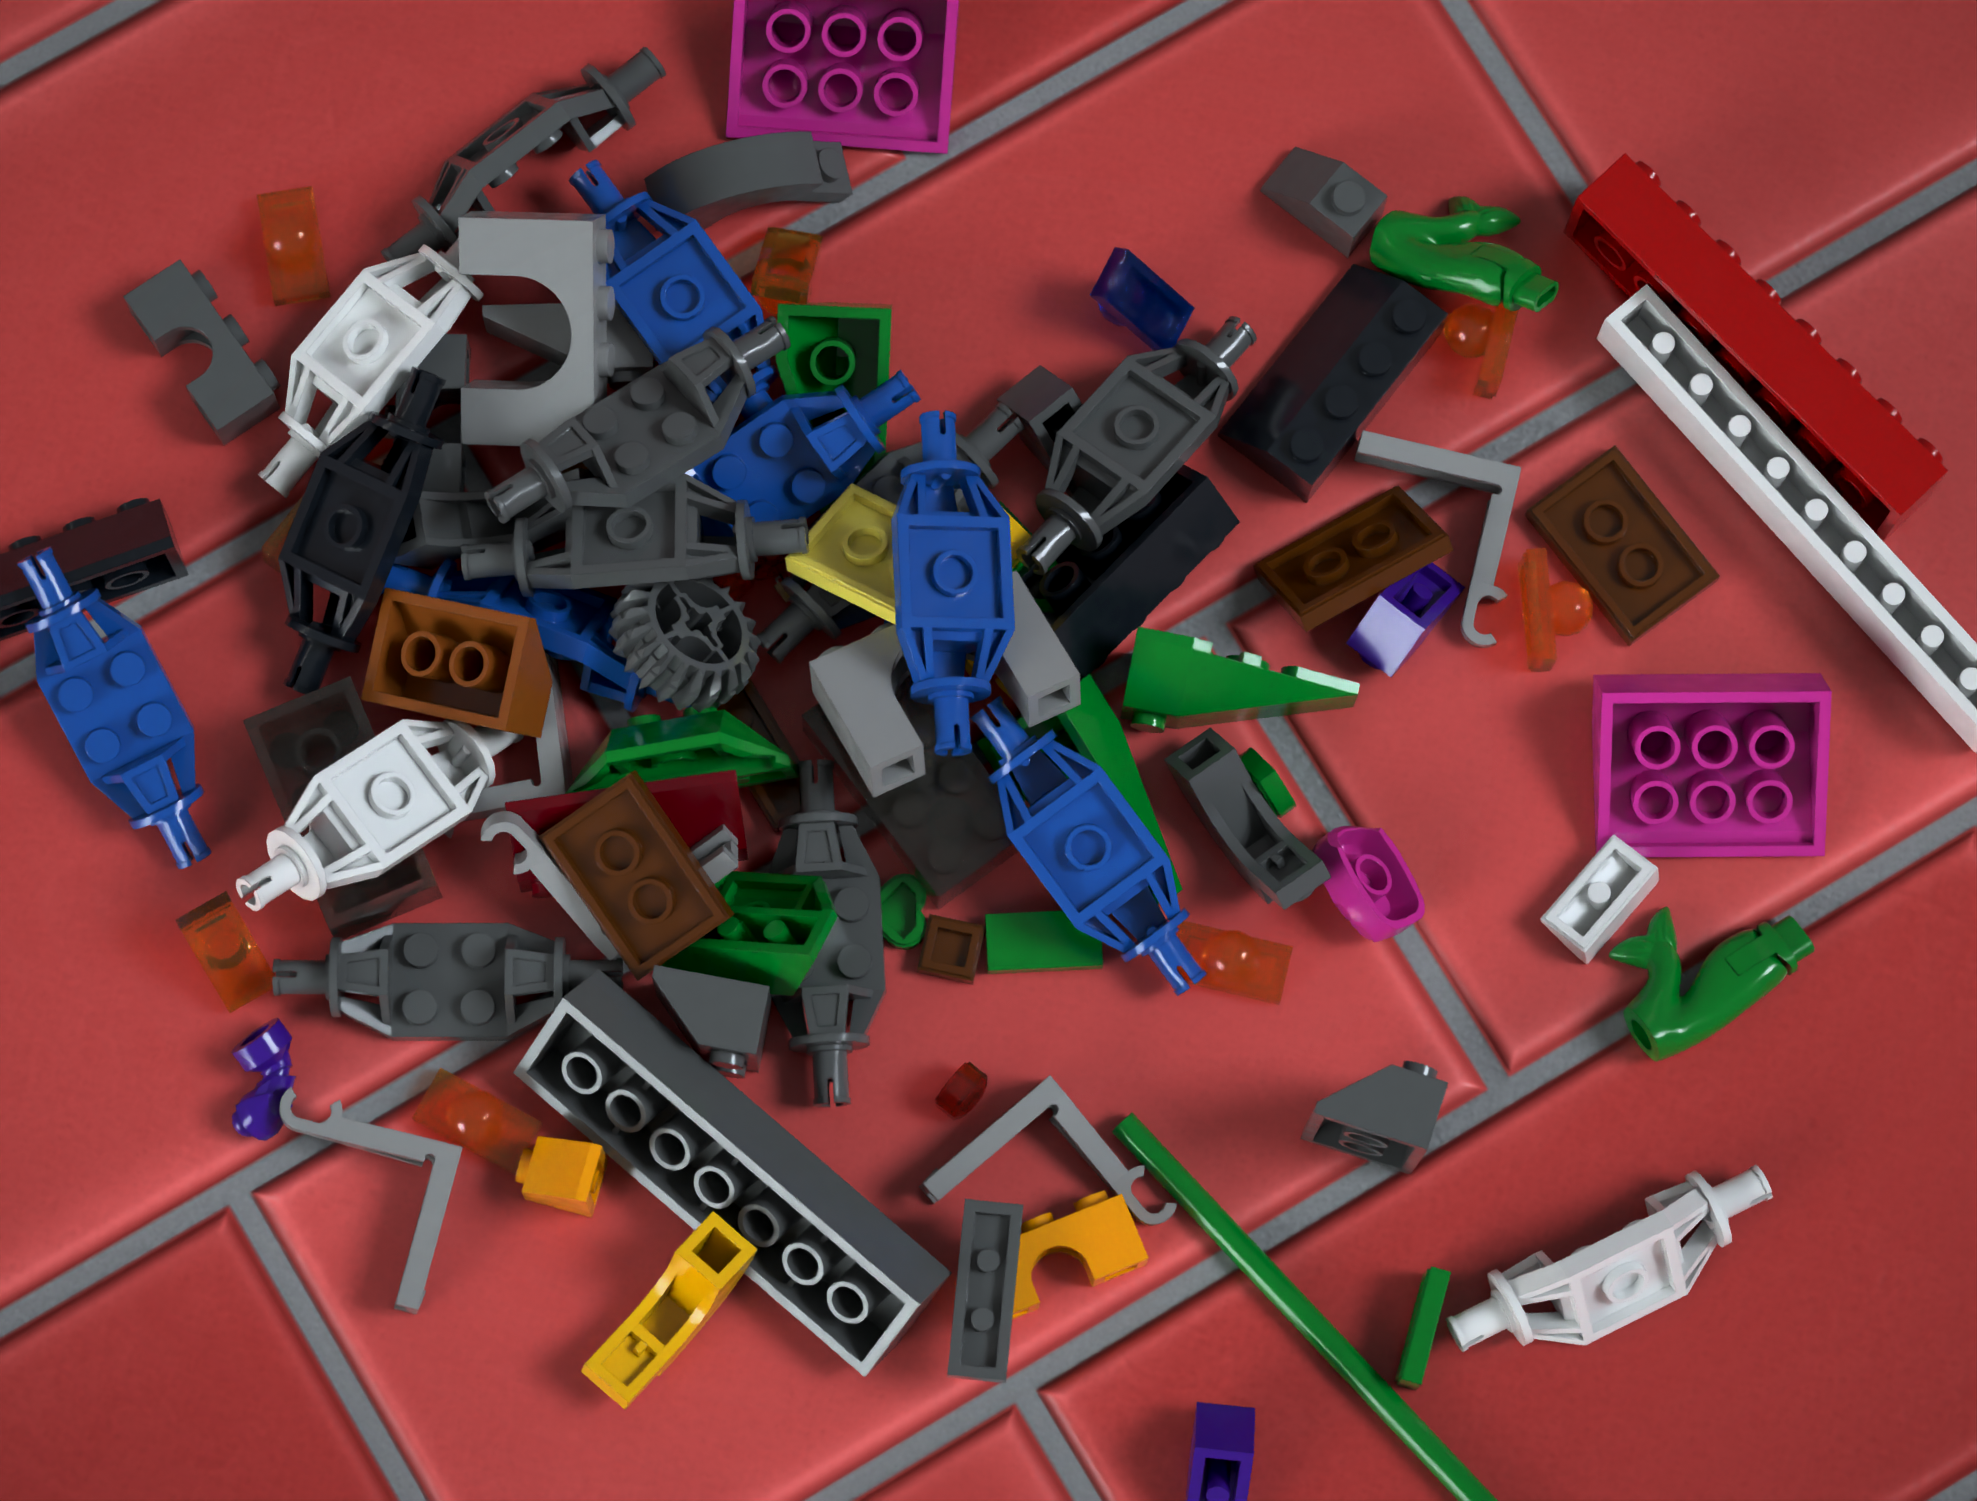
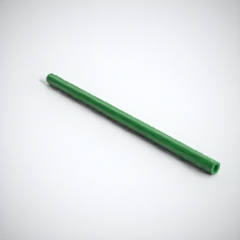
M1134 1113L1128 1115L1112 1131L1115 1137L1142 1165H1145L1147 1171L1458 1501H1498Z

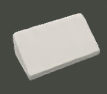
M1613 834L1540 920L1572 953L1585 964H1588L1659 881L1658 867Z

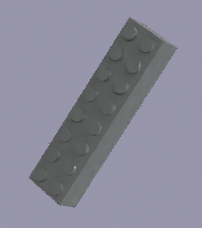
M600 969L562 998L513 1072L593 1143L602 1145L604 1152L694 1230L714 1211L758 1250L744 1273L864 1377L898 1345L952 1274L951 1271Z

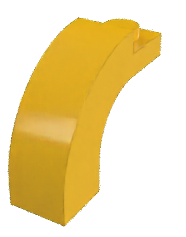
M713 1211L675 1251L667 1269L652 1290L619 1328L588 1359L581 1372L626 1410L657 1375L660 1377L707 1323L738 1283L758 1249Z

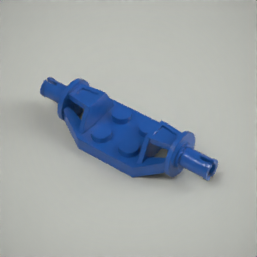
M593 160L586 164L588 169L586 174L580 168L569 178V183L576 188L594 214H606V229L613 230L615 241L613 261L611 264H606V286L613 287L615 305L659 365L668 361L676 353L704 341L703 333L712 326L720 328L733 341L764 322L762 308L695 218L653 201L646 191L624 199L602 169L598 160ZM642 216L663 235L656 239L637 219ZM770 358L755 367L756 373L753 374V378L756 384V393L746 399L740 412L745 420L773 402L767 391L770 385L778 378L779 370L775 365H771ZM718 376L705 387L712 405L727 387L721 376Z
M902 370L896 372V375L861 399L857 395L852 397L842 384L835 388V391L781 395L733 428L722 451L685 474L735 501L747 500L751 516L754 517L755 522L798 519L799 517H806L807 519L837 499L856 480L875 451L880 454L886 450L878 436L881 433L879 426L913 403L919 402L921 398L912 384L908 382V378ZM843 407L847 410V412L815 428L809 421ZM701 516L704 536L734 537L732 530L734 525Z
M940 410L919 415L923 462L908 465L901 470L900 482L904 486L891 519L896 634L914 683L910 687V698L915 702L934 705L935 754L947 756L948 750L952 749L951 756H962L972 752L969 704L984 700L991 695V683L989 682L1015 631L1010 517L981 480L980 467L974 463L957 460L956 414L951 411H944V419H940ZM954 489L962 490L970 512H958ZM976 651L971 677H964L966 654Z
M50 546L37 551L38 554L36 555L45 575L42 574L33 555L27 556L19 561L17 565L19 569H22L42 607L38 611V615L25 624L27 631L34 633L37 682L88 779L131 817L128 821L134 830L149 825H157L176 861L178 869H184L192 865L191 860L193 858L184 842L188 844L197 862L203 860L211 854V850L203 840L188 811V808L192 805L191 803L204 794L201 784H196L194 725L142 626L100 599L101 594L98 588H92L81 593L79 591L73 592ZM85 608L107 636L101 638L81 610ZM169 758L172 760L180 785L178 790L175 787L167 764Z
M448 558L442 563L433 577L393 563L381 594L384 593L386 587L535 618L544 651L548 655L559 660H575L584 664L580 689L623 702V708L632 713L647 694L657 698L656 691L651 687L639 689L641 679L634 672H624L627 659L613 653L615 647L612 645V641L614 639L616 642L617 639L613 638L608 631L614 620L610 613L618 599L589 588L574 590L536 588L534 597L525 598L521 594L519 583L516 581L515 576L477 578L465 581L462 570L457 571L456 561ZM672 698L664 700L674 704Z
M997 697L987 706L1001 725L999 727L995 725L984 708L973 715L971 720L978 725L1002 758L998 762L1001 767L987 778L992 784L997 781L1008 838L1077 930L1123 952L1120 956L1125 963L1139 954L1142 957L1148 954L1172 986L1174 993L1177 996L1184 993L1190 988V985L1178 971V966L1184 969L1194 984L1205 977L1207 973L1204 969H1201L1176 935L1180 930L1177 926L1188 918L1190 914L1186 908L1180 910L1170 858L1101 765L1053 740L1057 737L1053 729L1039 739L1035 735L1030 738L1004 704L1002 697ZM1040 749H1042L1053 760V762ZM1059 768L1068 776V778L1059 770ZM1010 771L1013 772L1030 804L1028 808L1009 773ZM1148 886L1151 887L1154 895L1156 896L1159 904L1161 905L1164 913L1166 914L1167 919H1165L1161 909L1159 908ZM1112 914L1137 941L1134 942L1108 915Z

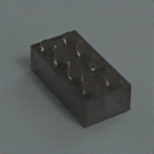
M911 674L907 676L899 687L896 699L923 743L926 774L874 798L818 703L802 715L804 733L825 760H832L834 762L833 771L911 875L918 879L926 890L927 896L938 910L1018 852L1006 833L997 783L992 784L987 778L990 774L975 754L971 752L962 756H951L952 749L948 750L947 756L935 754L934 705L915 702L910 698V687L914 684Z
M350 676L243 720L285 822L314 775L375 737ZM309 826L300 833L302 837L309 832ZM421 848L380 876L327 889L324 895L317 898V901L333 937L345 939L443 898L423 848Z

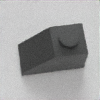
M1294 147L1260 190L1347 258L1380 220L1388 197L1344 162L1298 147Z
M1039 365L1001 395L997 401L1006 405L1013 412L1008 419L1018 417L1025 429L1018 433L1020 439L1046 470L1049 471L1056 433L1083 404L1073 387ZM1073 478L1065 491L1070 497L1073 496L1078 488Z

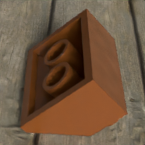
M385 587L361 700L541 738L553 681L535 618Z

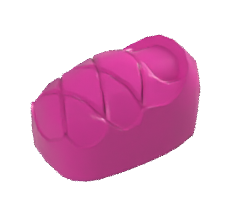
M1341 826L1334 828L1317 841L1312 852L1324 862L1331 876L1323 884L1341 914L1350 921L1351 925L1363 937L1373 942H1379L1402 933L1423 917L1425 904L1417 883L1401 853L1382 828Z

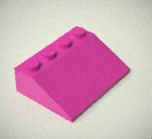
M734 0L726 137L745 138L779 132L811 131L813 141L841 142V146L948 154L960 0Z
M1821 673L1593 675L1592 752L1596 854L1614 834L1643 857L1825 856L1832 691Z

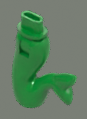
M1453 196L1448 200L1450 214L1448 216L1430 217L1394 210L1386 214L1375 227L1370 246L1372 264L1386 274L1404 280L1408 284L1430 290L1467 295L1492 306H1499L1503 302L1504 308L1510 311H1517L1525 307L1534 312H1539L1551 303L1558 293L1559 283L1557 281L1542 276L1540 266L1524 258L1514 250L1495 243L1468 242L1476 236L1488 237L1503 233L1521 223V219L1516 214L1503 207L1480 206L1468 197Z
M1666 906L1652 917L1646 935L1635 936L1622 941L1613 947L1608 956L1615 961L1648 970L1647 982L1624 1009L1623 1014L1627 1027L1639 1047L1652 1060L1661 1061L1699 1044L1723 1029L1778 986L1786 975L1796 972L1798 970L1797 962L1813 953L1815 948L1808 935L1790 915L1772 926L1764 921L1757 925V931L1754 928L1743 930L1717 945L1704 960L1686 994L1680 996L1681 962L1677 953V937L1670 909Z

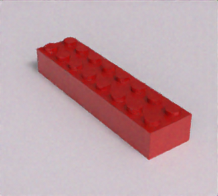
M1624 153L1577 197L1563 232L1629 297H1632L1647 284L1884 542L1928 500L1948 472L1942 465L1943 458L1940 452L1926 439L1919 438L1917 440L1901 424L1903 422L1902 417L1892 404L1883 398L1876 400L1861 385V376L1850 363L1842 358L1837 360L1833 358L1820 345L1822 340L1817 331L1805 320L1800 318L1795 320L1780 305L1781 299L1772 286L1762 279L1755 281L1740 266V257L1729 244L1723 240L1715 242L1700 227V218L1688 204L1681 200L1675 202L1661 189L1659 177L1647 164L1642 161L1635 163Z

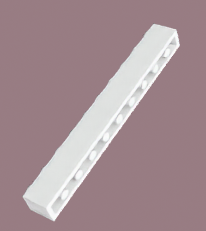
M1646 284L1605 318L1596 339L1977 754V643Z

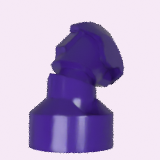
M279 1018L272 1019L253 1031L236 1045L231 1052L246 1072H261V1075H263L262 1080L256 1084L255 1089L245 1094L240 1102L235 1105L237 1110L232 1115L233 1127L242 1136H253L263 1141L272 1138L282 1128L284 1123L279 1113L280 1101L287 1089L290 1087L293 1089L296 1076L289 1075L290 1068L293 1066L289 1054L292 1035Z

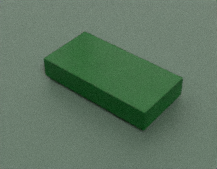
M1063 911L985 914L988 974L1103 968L1102 942L1077 930Z
M1431 1266L1422 1275L1395 1377V1382H1397L1396 1385L1416 1391L1422 1385L1451 1275L1450 1271Z

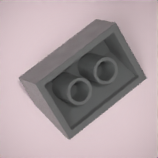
M1404 1061L1402 1067L1391 1064L1318 1101L1303 1129L1301 1139L1411 1175L1428 1150L1448 1082L1436 1079L1437 1070L1421 1063Z

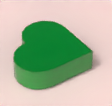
M1252 747L1239 755L1258 791L1277 817H1283L1296 807L1294 799L1276 770Z
M911 874L895 875L881 887L883 938L890 945L901 950L913 949L918 946L924 939L927 927L925 917L921 912L925 907L927 898L925 886L920 879Z

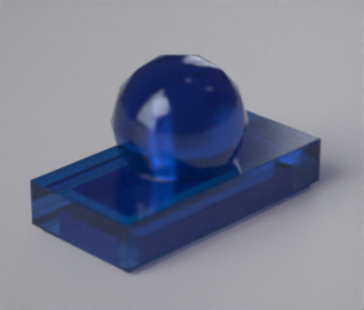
M1118 247L1114 248L1090 293V296L1098 302L1099 310L1106 320L1118 326H1126L1153 351L1174 347L1195 308L1129 249Z

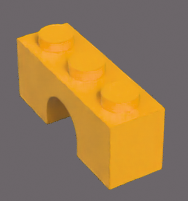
M1100 1191L1076 1201L1073 1204L1076 1212L1058 1220H1054L1052 1212L1022 1223L1012 1320L1039 1309L1040 1300L1032 1282V1270L1038 1261L1047 1255L1064 1253L1076 1258L1085 1268L1092 1287L1146 1266L1149 1257L1122 1194L1108 1198L1106 1191Z

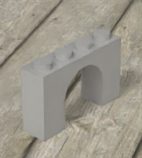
M471 211L458 217L459 274L520 276L543 284L559 298L568 314L571 325V345L564 364L551 378L540 381L473 380L461 387V444L520 446L529 438L538 443L564 422L607 397V377H612L615 369L614 344L607 343V320L611 321L614 316L615 294L612 286H606V264H611L614 257V233L612 229H606V214Z
M1017 570L1012 572L1015 631L994 673L1005 686L1030 728L1081 705L1080 673ZM883 624L876 628L869 636L846 646L831 647L824 651L817 659L809 662L812 692L873 798L926 774L923 743L896 699L897 691L907 676L910 675V671L896 634L895 624ZM976 651L966 654V659L974 661Z

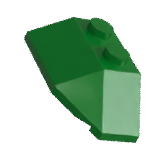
M711 706L699 713L693 707H689L683 710V717L661 720V716L656 714L640 715L628 719V727L612 729L565 794L609 788L634 770L638 772L644 782L736 769L738 788L799 778L797 764L788 754L726 710L717 711V708Z
M732 871L714 885L735 915L660 966L770 986V994L793 996L814 963L838 918L827 885L821 876Z

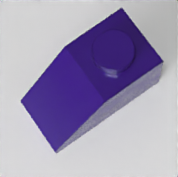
M1432 562L1387 587L1377 597L1346 644L1357 651L1366 664L1375 669L1382 670L1392 677L1415 653L1461 595L1465 587Z
M1197 1402L1190 1447L1185 1501H1247L1254 1456L1255 1408Z

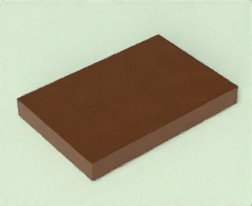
M1615 445L1530 507L1525 513L1526 518L1628 646H1631L1717 582L1720 577Z
M1396 486L1253 565L1259 582L1307 632L1454 550L1448 534L1400 486Z
M636 770L538 836L637 981L653 971L654 965H662L735 915Z

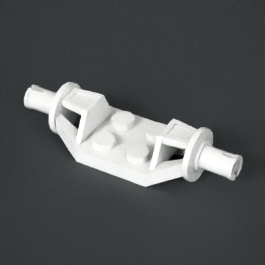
M459 238L446 253L442 251L437 253L423 244L418 250L419 253L364 268L292 353L285 412L283 411L278 417L290 428L288 434L291 438L266 468L258 474L282 496L288 497L292 488L313 463L319 459L321 452L368 421L371 411L379 413L409 378L412 366L418 367L440 339L451 329L470 298L472 297L479 302L484 296V293L473 283L475 279L471 275L459 274ZM434 271L442 277L419 301L403 289V287ZM318 389L333 403L316 429H313L306 422Z
M402 719L314 775L285 824L268 834L266 842L271 860L236 880V889L240 898L242 899L254 891V897L245 904L251 910L259 911L267 903L289 889L302 899L313 901L324 895L327 889L380 876L464 821L473 811L482 789L489 787L494 782L496 774L492 757L511 744L522 740L524 735L479 725L473 729L465 722L446 719L443 722ZM438 746L440 752L431 756L427 748ZM309 826V832L302 837L300 833Z
M1757 1165L1751 1166L1749 1170L1714 1187H1711L1702 1175L1695 1170L1685 1176L1684 1183L1645 1198L1648 1217L1632 1221L1622 1230L1592 1245L1582 1246L1576 1249L1570 1256L1553 1263L1540 1250L1503 1273L1498 1269L1489 1272L1487 1277L1491 1288V1298L1455 1316L1447 1317L1448 1329L1462 1352L1505 1329L1513 1333L1523 1346L1533 1342V1339L1585 1346L1688 1295L1715 1246L1718 1244L1724 1247L1732 1242L1728 1218L1764 1200L1772 1199L1771 1187L1764 1173ZM1700 1221H1702V1223L1699 1225V1227L1696 1229V1231L1693 1233V1235L1681 1249L1680 1241ZM1551 1300L1557 1312L1525 1313L1521 1305Z

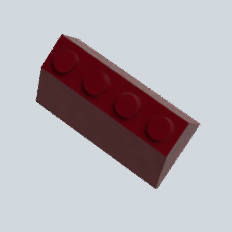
M736 769L644 782L689 848L724 824L738 839L737 860H748ZM608 788L505 802V809L522 817L540 836ZM510 834L513 857L515 858V854L523 852L525 848ZM531 870L522 874H516L521 892L532 891V897L534 898L553 897Z

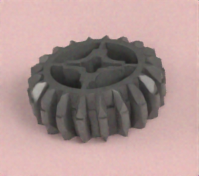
M713 578L626 585L621 591L622 596L615 602L614 609L610 613L614 620L608 633L617 639L613 653L627 659L624 672H634L641 679L639 689L649 686L656 691L658 703L672 698L679 711L691 705L699 713L711 706L718 708L721 704L727 703L735 694L737 695L749 683L748 679L752 676L760 660L756 653L761 640L752 634L756 621L742 614L746 602H735L728 595L730 586L720 588L714 583Z

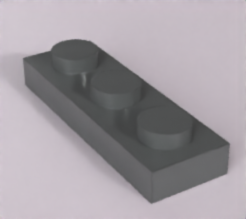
M965 1199L947 1377L1006 1383L1023 1205Z

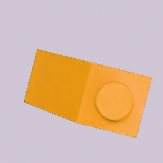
M537 1136L534 1150L524 1148L515 1182L524 1184L522 1194L525 1200L592 1218L608 1161L602 1145Z

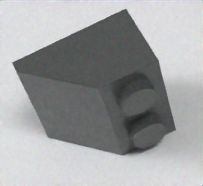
M654 965L652 979L656 995L693 1050L706 1062L712 1064V1067L725 1077L743 1079L745 1078L746 1071L759 1073L772 1007L770 986Z

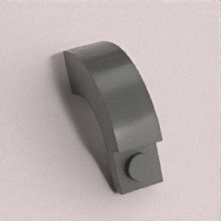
M811 131L770 133L717 144L681 157L644 179L647 193L653 201L695 218L703 230L730 214L761 204L779 201L840 203L853 194L841 142L813 141Z
M1212 728L1207 729L1164 759L1183 795L1203 826L1238 873L1267 904L1275 901L1285 910L1292 904L1309 897L1315 888L1331 878L1324 862L1299 841L1271 810L1252 781L1236 749Z

